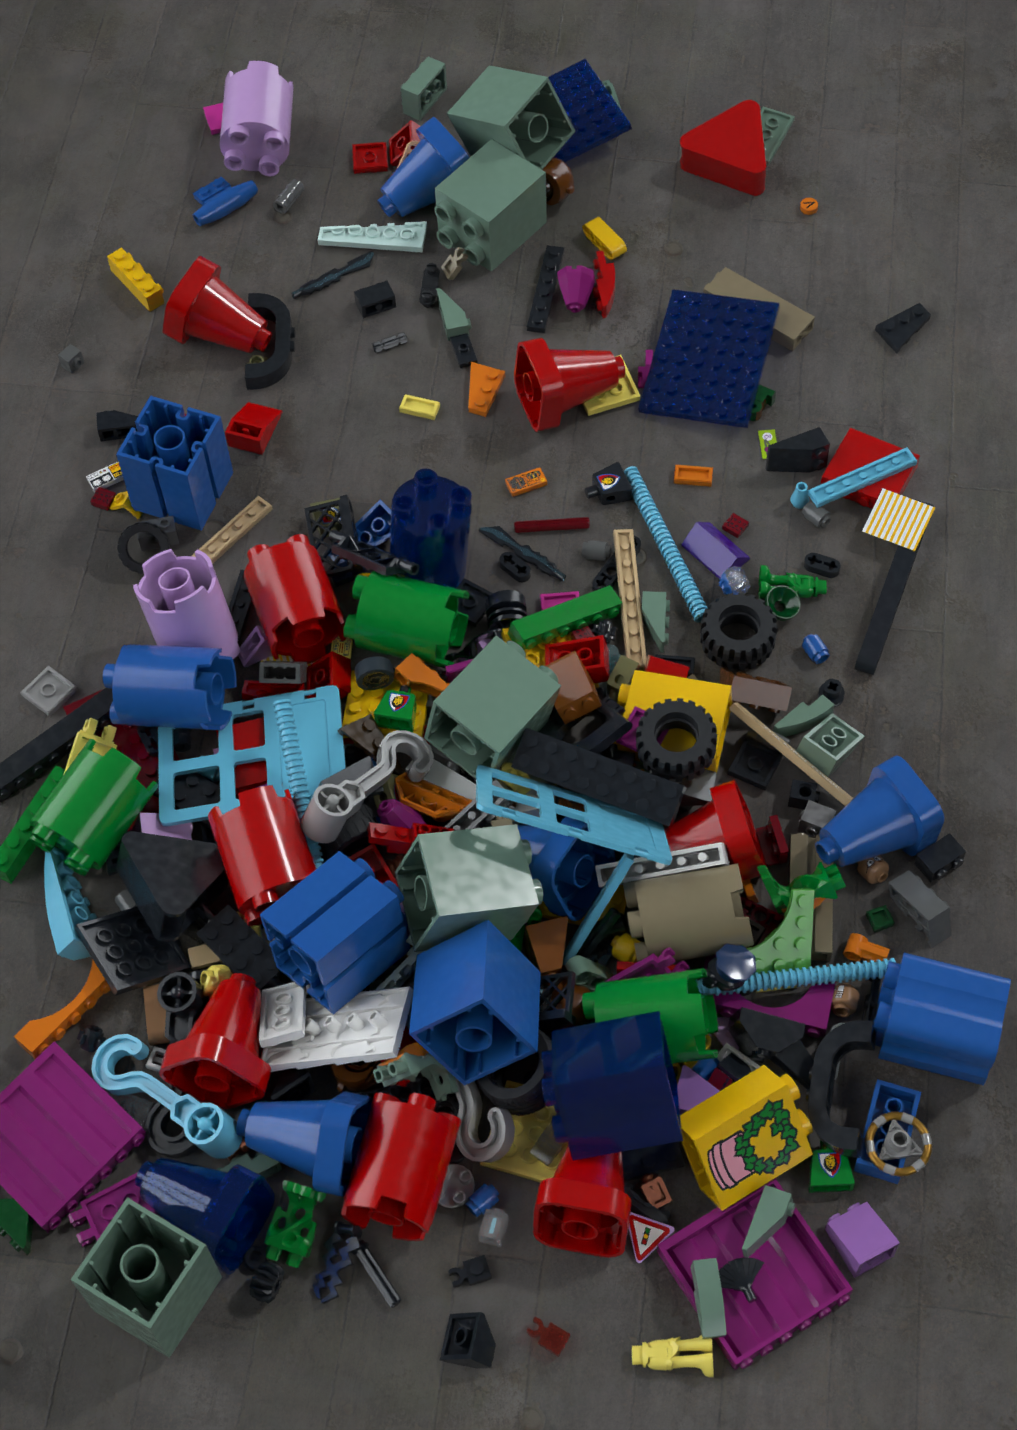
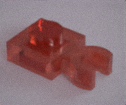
M534 1317L533 1322L539 1328L536 1331L527 1328V1334L534 1338L540 1337L538 1345L559 1357L571 1334L551 1322L546 1328L543 1326L541 1319Z

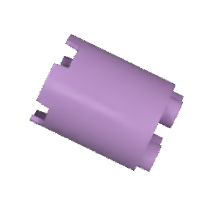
M249 61L247 69L241 70L234 75L232 71H229L226 76L220 150L224 156V165L230 170L238 171L244 169L259 171L265 176H275L279 172V166L288 157L293 83L292 81L288 83L278 73V66L264 61Z
M172 549L154 555L143 563L144 576L138 585H133V588L157 645L222 648V652L219 655L232 657V659L238 656L240 653L238 632L213 564L204 552L196 550V557H176Z

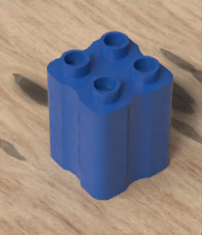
M903 953L900 964L888 961L879 993L876 1018H874V1027L877 1028L875 1046L880 1047L878 1059L984 1086L990 1068H992L997 1056L1011 979L908 953Z

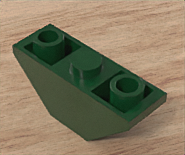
M14 1198L0 1199V1234L3 1237L8 1235L12 1239L9 1243L18 1253L22 1250L28 1255L31 1252L33 1219Z

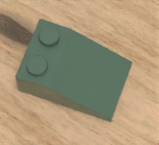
M831 713L803 737L796 751L829 777L840 767L865 736Z

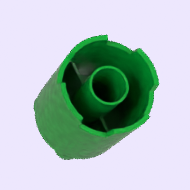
M376 571L371 572L369 577L357 575L353 585L352 596L355 599H359L357 614H349L344 626L345 638L354 639L356 647L363 650L406 659L413 653L416 657H420L425 664L442 668L454 664V662L445 660V656L448 653L449 647H462L469 615L458 612V598L469 599L468 591L393 574L390 576L381 575Z
M94 739L88 740L30 820V824L34 829L29 840L47 853H50L54 846H56L68 855L64 864L83 877L86 876L91 868L101 869L123 835L128 831L158 788V784L152 781L146 789L136 779L142 767L112 747L104 756L93 752V746L96 743Z
M701 968L597 983L594 992L583 993L582 1005L585 1018L587 1020L595 1019L597 1037H592L588 1040V1050L592 1065L605 1064L608 1071L614 1072L717 1058L718 1050H706V1035L719 1032L714 995L700 994L696 979L707 977L706 970Z

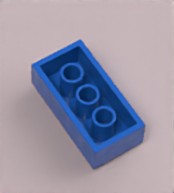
M877 1079L863 1131L861 1157L856 1158L853 1171L895 1184L899 1183L901 1176H892L882 1172L872 1163L866 1152L865 1135L872 1121L885 1113L904 1112L916 1117L921 1096L920 1091ZM896 1120L911 1137L913 1125ZM891 1121L886 1122L875 1132L873 1141L878 1157ZM905 1158L885 1160L883 1162L897 1168H903Z

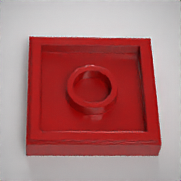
M386 142L352 144L354 174L388 171Z

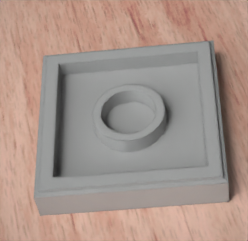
M47 666L20 693L25 699L50 717L78 689L77 686L50 666Z

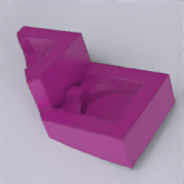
M646 350L645 366H638V388H644L650 378L653 350Z

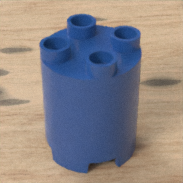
M123 645L116 664H106L103 670L104 686L112 688L113 702L110 707L111 722L127 726L203 730L224 729L232 716L231 711L222 709L225 689L237 687L236 671L232 657L219 655L222 652V648Z

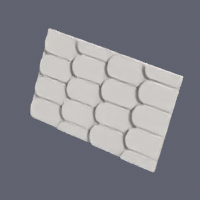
M411 987L360 992L334 1015L313 997L306 998L305 1037L296 1041L279 1043L272 1047H264L260 1059L268 1063L271 1067V1072L291 1068L299 1070L333 1063L335 1065L358 1061L366 1063L395 1058L398 1056L403 1031L408 1018L407 1015L412 1003L413 989Z

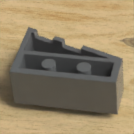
M908 870L888 882L890 897L906 917L910 915L917 923L915 926L918 932L923 931L929 939L927 943L931 948L952 935L950 906L946 901L938 898L932 888H928L923 884L919 876H915Z

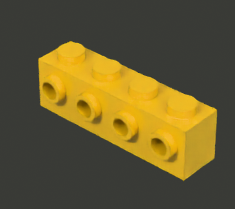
M121 247L107 256L111 271L149 312L164 304L162 294L164 291L159 283L156 284L149 273H145L139 262L136 263L129 252L126 253Z

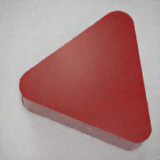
M742 101L681 136L682 157L680 159V167L682 170L752 196H757L764 192L766 159L760 106L756 101Z

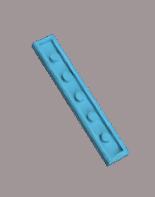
M906 447L808 490V496L817 508L913 467L917 465V459Z
M624 853L565 948L563 965H566V962L578 953L633 864L634 855Z

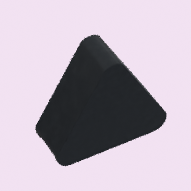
M134 831L127 832L122 837L116 865L117 872L154 936L162 942L176 941L199 917L194 912V909L198 906L204 911L199 904L204 901L209 907L228 886L229 880L217 844Z

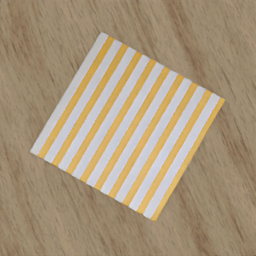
M882 489L862 532L915 551L935 507Z

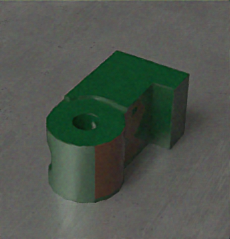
M759 384L746 403V418L750 421H758L766 405L772 406L774 404L776 391Z

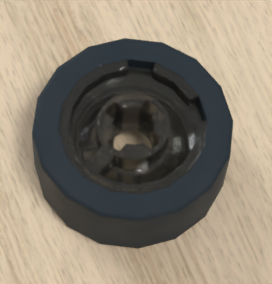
M385 657L366 658L355 666L356 682L364 690L383 689L394 681L393 665Z

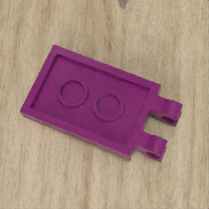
M668 947L659 957L653 953L604 982L686 971L689 966L684 961H681L671 971L667 966L675 963V959L672 957L675 955V952Z
M142 1170L81 1201L82 1209L68 1215L74 1228L83 1224L86 1219L90 1224L91 1228L76 1235L82 1247L88 1246L95 1239L98 1241L127 1197L154 1214L161 1212Z

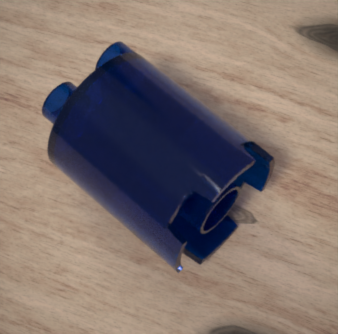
M424 468L418 470L413 479L405 482L397 489L392 499L390 553L398 557L403 556L419 565V572L416 575L405 573V575L398 576L456 588L466 574L472 511V493L468 488L460 486L450 479L438 476L431 469Z

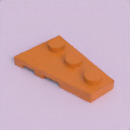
M471 362L468 405L470 413L484 417L487 416L505 378V371Z

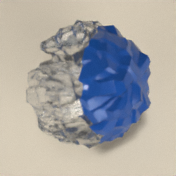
M741 567L727 568L719 579V586L726 595L733 593V595H738V593L745 594L751 587Z

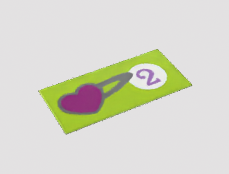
M775 429L758 431L762 459H767L768 445L777 443Z

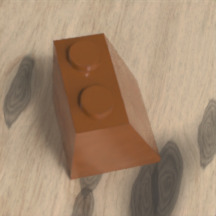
M576 651L546 665L556 674L558 683L561 685L554 705L565 724L602 706L593 680Z
M567 916L525 927L522 944L527 959L541 972V976L561 973L568 925ZM546 982L540 989L544 988L546 990L551 984Z

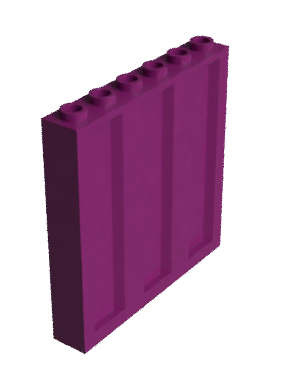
M54 1041L0 1093V1185L48 1233L60 1225L61 1219L67 1213H71L77 1208L78 1202L84 1196L86 1197L94 1191L95 1185L100 1180L106 1179L111 1174V1169L117 1163L123 1162L127 1158L128 1153L144 1141L146 1136L145 1130Z
M776 1178L765 1184L784 1191ZM765 1185L723 1211L718 1207L657 1244L656 1252L696 1312L695 1288L690 1268L693 1260L716 1258L718 1270H720L729 1261L744 1257L742 1247ZM796 1207L792 1217L788 1216L786 1223L750 1256L764 1262L751 1286L757 1300L749 1303L743 1292L722 1288L726 1336L715 1337L714 1340L734 1370L739 1367L742 1370L747 1368L754 1362L753 1358L761 1355L763 1357L773 1350V1345L778 1342L781 1344L786 1343L793 1337L792 1333L798 1329L801 1332L812 1325V1320L817 1317L820 1319L826 1317L831 1313L830 1309L837 1304L841 1307L851 1299L849 1296H851L853 1291L852 1287Z

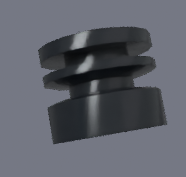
M501 590L492 593L485 600L488 631L509 628L512 621L528 616L526 613L525 596L516 590Z

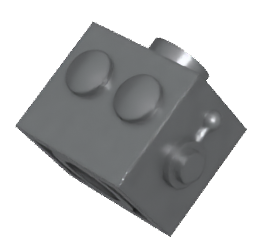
M809 800L805 810L800 813L801 819L798 821V831L804 832L810 837H815L835 817L836 810Z

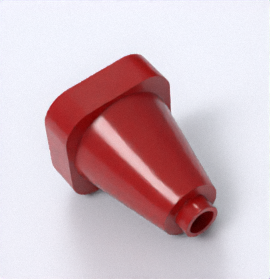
M199 256L178 283L167 302L163 334L181 344H185L190 336L247 353H252L255 349L263 352L273 335L272 332L266 329L268 322L220 280L221 266L203 256Z
M543 338L522 341L517 346L514 369L515 388L528 420L536 432L559 427L563 412L616 388L619 379L624 378L626 374L622 357H614L611 351L549 349Z
M735 780L711 787L712 801L675 822L672 827L664 829L670 852L720 842L725 843L729 865L738 864L743 880L761 876L757 867L766 865L751 814Z
M235 973L231 975L230 979H225L219 983L186 1039L167 1046L159 1070V1075L164 1081L191 1095L201 1103H212L221 1109H231L264 1097L271 1074V1067L259 1058L262 995L255 986L256 981L254 978L246 974Z
M595 1115L589 1117L587 1122L579 1124L553 1178L541 1181L534 1209L533 1235L540 1243L552 1248L599 1257H617L624 1253L632 1201L624 1192L621 1134L614 1128L612 1120L604 1116Z

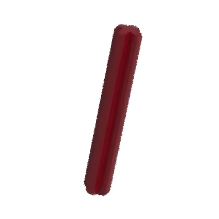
M589 517L514 522V531L516 533L585 529L590 527Z

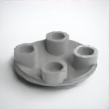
M449 1164L438 1202L439 1205L447 1208H456L464 1205L469 1200L468 1197L473 1194L475 1188L474 1178L470 1170L458 1164Z

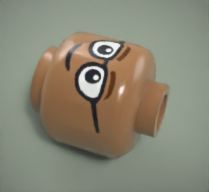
M879 855L859 861L857 870L867 882L876 884L885 881L888 877L889 864Z

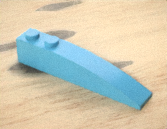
M54 847L50 853L45 852L44 887L48 920L57 955L71 960L91 957L76 933L75 927L77 924L96 919L97 917L95 913H90L88 908L90 902L87 897L83 898L80 892L82 886L72 876L74 871L64 864V861L67 859L66 854Z

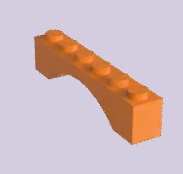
M413 653L395 668L394 678L400 684L407 685L413 691L423 692L435 698L450 684L443 681L435 670L427 667L424 661Z
M92 959L91 971L87 982L72 1002L50 1016L29 1021L14 1036L18 1045L34 1059L54 1041L62 1039L66 1031L72 1025L77 1024L81 1016L87 1010L93 1008L103 994L111 990L94 960Z

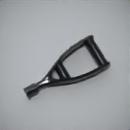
M502 629L490 630L476 636L460 652L447 654L445 659L448 661H454L458 658L474 659L478 655L477 643L491 635L502 639Z

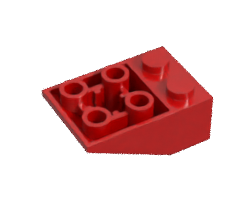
M248 402L232 417L225 431L228 446L263 455L283 411Z

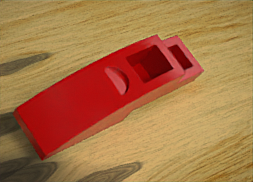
M602 250L596 251V259H593L594 269L598 270L596 287H593L594 298H598V301H596L598 312L601 311L602 318H606L611 310L615 296L614 263H606Z
M369 822L367 828L369 843L385 845L387 852L406 854L418 834L454 831L451 828L413 823L410 829Z

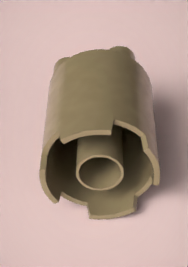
M738 864L720 865L623 883L627 907L639 908L637 911L627 912L632 938H644L645 942L635 943L638 962L653 953L659 957L668 947L675 952V955L672 956L675 962L716 955V952L725 944L744 947L754 945L749 917H744L740 894L743 893V885Z

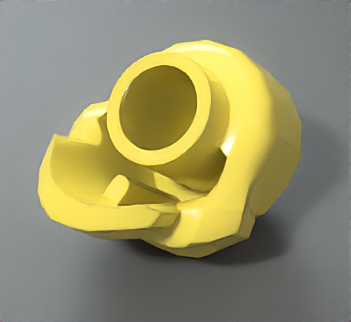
M212 965L207 971H202L200 983L204 988L203 995L205 997L209 996L211 998L219 983L225 979H230L233 973L228 966Z

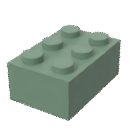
M427 57L424 62H421L419 68L411 74L407 82L402 84L400 92L403 114L421 120L447 90L445 63Z

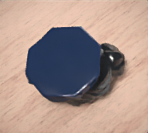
M725 944L716 952L717 957L707 964L708 968L705 969L707 977L702 978V984L708 989L716 987L721 991H732L742 987L745 981L756 972L754 954L744 946Z

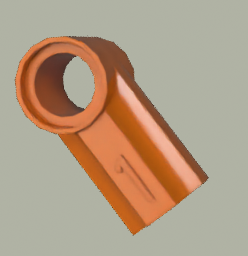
M852 933L849 936L843 955L855 962L861 960L867 962L873 960L876 962L877 959L881 961L887 959L890 949L869 942L861 934Z

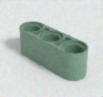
M579 955L570 958L565 965L568 972L573 971L576 973L575 983L577 985L586 987L593 992L597 983L604 982L613 977L609 968Z

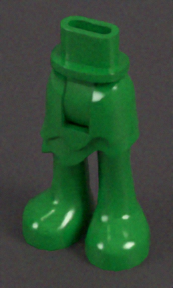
M760 565L759 599L766 598L768 592L775 587L771 585H786L793 589L799 598L817 597L818 594H826L827 592L826 580H818V577L814 579L813 576L786 572V575H774L770 573L767 565Z

